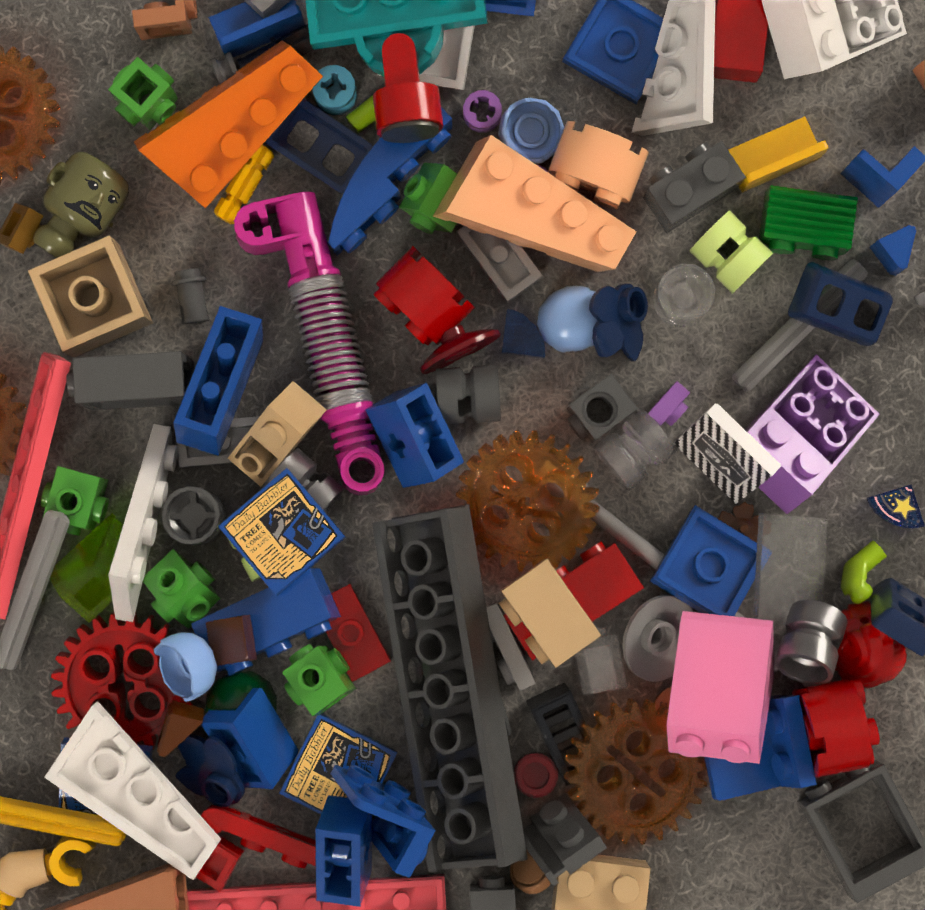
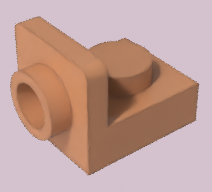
M175 0V5H169L166 2H151L145 4L143 9L132 10L134 28L141 40L192 34L191 19L198 18L196 0Z

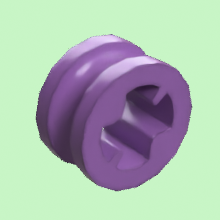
M478 90L466 98L463 105V118L471 130L478 133H487L494 130L501 120L502 105L494 93L487 90ZM479 102H487L488 109L495 112L494 116L490 118L487 115L486 122L477 121L476 113L470 111L473 105L478 108Z

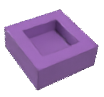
M676 381L644 418L656 429L664 422L672 426L688 409V406L682 401L690 392Z

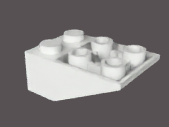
M761 0L784 79L824 71L907 34L898 0Z

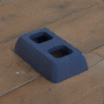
M305 99L295 107L265 141L270 147L339 193L345 192L353 174L373 147L371 143ZM300 121L307 122L319 131V136L307 152H301L287 142L288 136ZM335 145L343 146L355 156L354 161L342 176H336L323 167V160Z
M809 262L805 266L788 309V315L790 318L860 345L871 346L878 341L893 304V298L887 291L817 263ZM828 284L840 288L843 292L838 309L832 316L817 310V303L822 290ZM863 299L871 300L879 305L869 330L862 329L854 324V317Z
M892 578L881 581L872 588L873 593L870 596L872 625L923 657L925 655V599Z

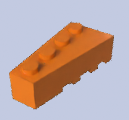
M283 40L236 71L235 75L202 94V97L182 111H177L164 120L163 124L133 141L137 149L204 208L214 200L323 77L293 47Z

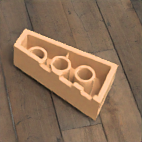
M492 135L476 141L433 217L445 221H452L467 226L468 229L508 240L510 243L544 252L548 256L595 272L616 269L637 232Z

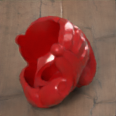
M864 601L860 604H849L847 609L841 611L846 616L847 626L844 638L839 649H837L839 656L835 671H838L843 680L859 678L864 689L892 681L905 666L907 660L906 647L872 625L869 601Z

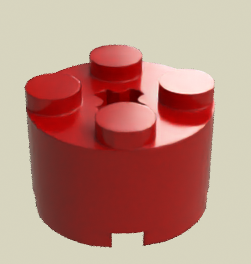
M412 245L376 282L379 289L373 295L391 313L394 312L398 315L402 311L410 319L404 326L422 344L425 343L429 346L433 341L439 345L444 332L458 326L475 307L468 300L460 305L459 302L465 296L424 256L416 261L421 253Z
M859 678L852 680L844 679L793 690L792 695H799L815 778L868 768L874 764L872 746L880 743L879 731L873 717H866L863 706L866 703L865 690Z

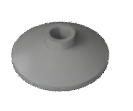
M660 595L644 602L631 616L623 636V655L628 668L636 676L651 682L663 681L673 676L682 611L693 612L689 605L674 596Z

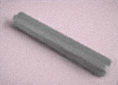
M854 259L850 260L838 271L859 281H863L868 275L866 269ZM830 284L824 286L817 303V310L828 315L840 304L843 296L842 290ZM790 318L733 374V381L745 392L752 390L815 327Z
M48 510L43 516L0 636V669L15 670L19 665L70 524L67 515L60 511Z

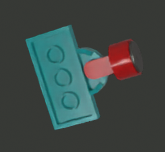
M306 0L310 45L314 50L356 44L359 55L373 72L385 77V87L378 89L373 94L377 135L385 141L394 143L418 142L436 136L443 128L439 88L431 83L420 82L419 75L436 61L443 47L444 30L488 24L485 0Z

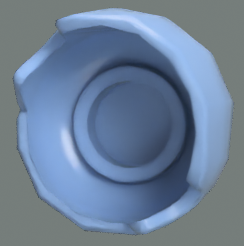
M524 98L516 101L506 109L500 120L498 136L501 142L534 164H539L555 154L564 125L559 111L546 100Z
M566 286L549 295L540 306L538 312L537 326L543 340L557 351L563 353L581 351L594 346L592 334L597 319L590 313L589 303L595 291H591L588 287Z
M181 632L161 639V643L154 648V653L160 656L159 667L164 683L175 695L182 697L185 702L205 694L213 685L217 671V663L211 647L203 638L194 633Z

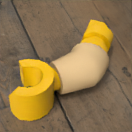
M62 836L52 853H48L43 848L14 851L3 856L0 859V910H7L5 906L13 905L16 898H22L27 890L50 882L52 875L64 885L70 887L80 886L83 880L81 868L71 867L66 862L64 853L69 850H78L86 854L94 849L97 843Z

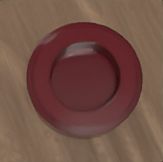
M531 752L525 754L515 765V784L519 791L528 797H544L557 784L558 771L556 765L550 757L543 753Z

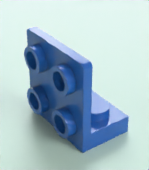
M799 695L771 696L760 764L749 762L732 763L725 759L704 757L712 798L718 801L780 786L805 788L817 785Z

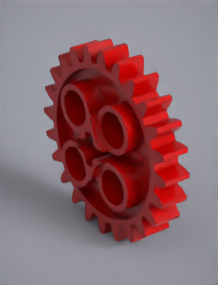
M113 611L110 614L109 624H106L104 619L97 615L92 620L94 631L85 624H82L76 629L80 640L71 636L67 638L64 645L71 653L60 652L55 658L65 668L55 669L51 674V678L63 682L51 694L54 697L65 698V701L56 711L57 714L71 713L72 718L66 725L67 729L74 728L81 723L91 706L96 702V699L107 698L116 707V714L111 716L131 739L139 745L140 741H143L145 745L153 746L154 749L156 745L155 734L160 736L169 703H172V700L193 705L190 701L185 702L182 697L175 695L164 683L159 667L160 656L154 653V648L161 643L160 640L166 638L170 627L168 623L157 631L153 628L154 615H150L141 624L138 623L136 612L133 622H122V620L115 619ZM117 644L122 645L124 651V678L128 682L133 681V685L127 692L130 710L134 715L132 720L126 717L125 686L123 683H116V680L122 673V664L116 650ZM145 649L149 651L153 656L154 665L149 667L138 665L134 661L133 650ZM91 655L105 657L110 665L109 671L105 673L95 671L89 663V657ZM144 692L155 694L160 700V708L155 710L145 708L140 702L139 695Z

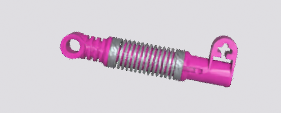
M299 192L245 205L237 212L234 220L236 239L244 251L253 255H264L285 250L291 274L287 282L288 291L290 292L291 303L296 305L293 311L298 313L294 318L300 320L297 323V326L301 327L298 333L304 335L300 339L305 343L302 348L308 350L304 356L311 357L306 361L307 364L312 365L308 368V371L315 372L309 377L312 380H317L311 385L318 387L313 393L321 395L315 400L327 409L320 419L327 423L329 430H335V432L330 434L331 440H337V443L333 444L334 451H340L339 454L335 455L340 480L344 488L350 493L358 496L368 495L380 486L384 476V463L380 456L378 445H372V442L377 440L376 435L369 434V432L374 430L372 424H367V421L370 419L365 409L373 405V399L370 394L371 390L367 388L369 383L365 381L367 375L363 373L366 368L361 365L363 360L359 358L362 354L358 351L360 345L355 343L358 338L354 336L356 332L352 328L354 322L350 320L352 315L348 313L351 308L347 306L348 300L344 298L347 293L343 291L345 287L343 285V277L340 270L333 266L316 194L314 192ZM268 214H277L282 236L273 238ZM259 222L261 228H263L262 236H254L253 231H251V223ZM358 384H364L359 388H354ZM357 461L368 462L374 469V477L366 483L354 481L349 474V469L353 463Z

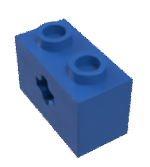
M427 382L395 391L365 409L403 488L434 482L464 463L463 457Z
M328 795L315 829L316 901L360 907L372 872V814L355 807L349 798Z

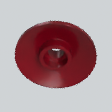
M462 325L455 326L444 332L441 338L442 345L424 361L420 371L422 374H428L436 371L437 368L447 367L455 361L493 343L501 336V333L498 329L465 332Z

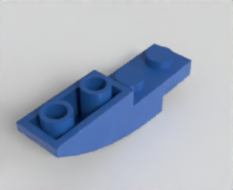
M442 107L443 128L436 136L410 143L388 142L381 137L364 157L347 185L332 223L328 243L336 256L343 250L348 254L353 252L367 238V235L364 233L366 229L376 220L379 224L385 223L399 209L396 202L401 198L399 189L393 182L396 179L401 183L407 180L419 168L420 164L417 160L428 150L433 154L436 153L450 140L452 135L449 131L452 129V118Z

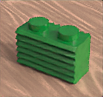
M770 185L764 195L759 239L764 244H768L769 249L773 253L794 254L795 249L812 251L811 256L816 259L837 260L838 255L846 254L852 247L858 197Z

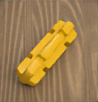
M262 145L232 178L225 190L227 196L225 198L221 197L214 209V213L218 218L229 224H234L237 212L241 209L240 207L242 204L246 205L262 179L261 171L263 169L267 170L274 158V154L269 148Z

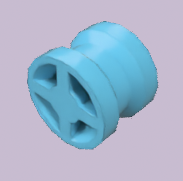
M327 65L318 71L323 77L312 88L315 101L325 113L342 115L350 111L355 105L357 99L355 80L351 72L342 66Z

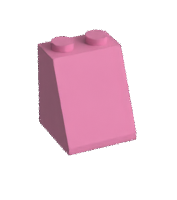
M682 611L666 724L669 752L679 753L686 757L702 756L725 759L732 763L749 762L760 764L774 681L773 621Z

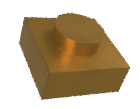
M14 203L0 229V244L24 254L26 248H30L35 244L33 242L34 233L41 226L39 224L44 216L29 207Z

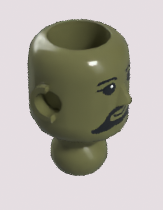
M76 152L65 163H57L47 177L49 186L43 196L44 207L53 216L47 224L40 226L35 231L33 242L55 258L74 251V241L79 234L89 238L100 236L107 227L113 226L112 220L118 211L124 207L123 204L129 195L128 182L113 168L86 152Z

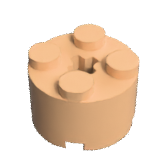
M567 121L548 173L576 192H578L580 187L595 193L593 201L608 208L617 210L621 202L630 203L649 152L642 147L638 155L630 151L633 142L624 137L585 124L582 132L575 131V121Z

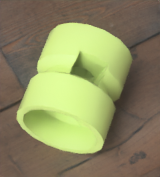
M729 210L689 251L706 268L714 266L717 269L716 278L733 294L773 252L757 236L748 238L745 235L747 227ZM731 239L739 247L725 260L717 251Z

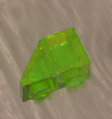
M113 513L54 566L50 577L60 598L89 623L112 602L108 574L123 528V523Z

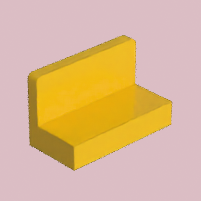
M804 116L728 149V151L746 176L739 187L743 193L820 159L829 147L825 140L817 143L810 125Z

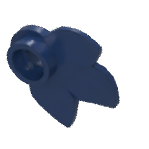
M620 284L615 288L604 286L593 294L589 303V311L597 319L592 334L595 350L600 357L605 358L614 355L622 349L630 361H636L643 345V332L640 322L647 315V297L641 288L634 287L631 284Z
M190 734L178 745L187 766L182 767L175 777L186 788L197 795L205 796L209 802L221 808L240 801L244 796L245 787L241 776L236 771L237 763L234 755L226 744L214 736H210L205 740L200 736Z

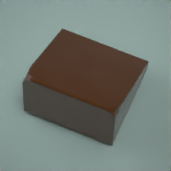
M251 615L206 622L208 642L213 650L217 666L257 659Z
M172 700V703H169L158 740L157 752L159 756L166 757L202 724L204 717L203 708Z

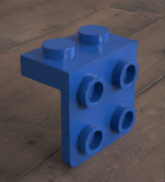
M335 765L330 774L352 804L362 811L375 815L372 822L373 844L395 873L410 878L416 866L424 860L428 851V844L436 831L424 817L425 809L411 801L409 798L410 791L394 781L388 780L384 785L374 781V777L369 772L358 766L350 765L349 769H345Z

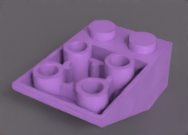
M817 354L745 429L781 465L774 475L758 488L786 514L813 495L880 415Z

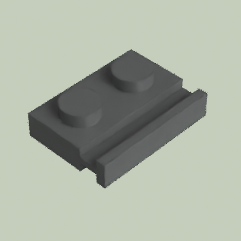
M566 793L556 800L546 803L539 812L529 818L532 823L523 829L527 851L553 887L559 883L556 878L566 870L569 874H572L607 849L599 834Z

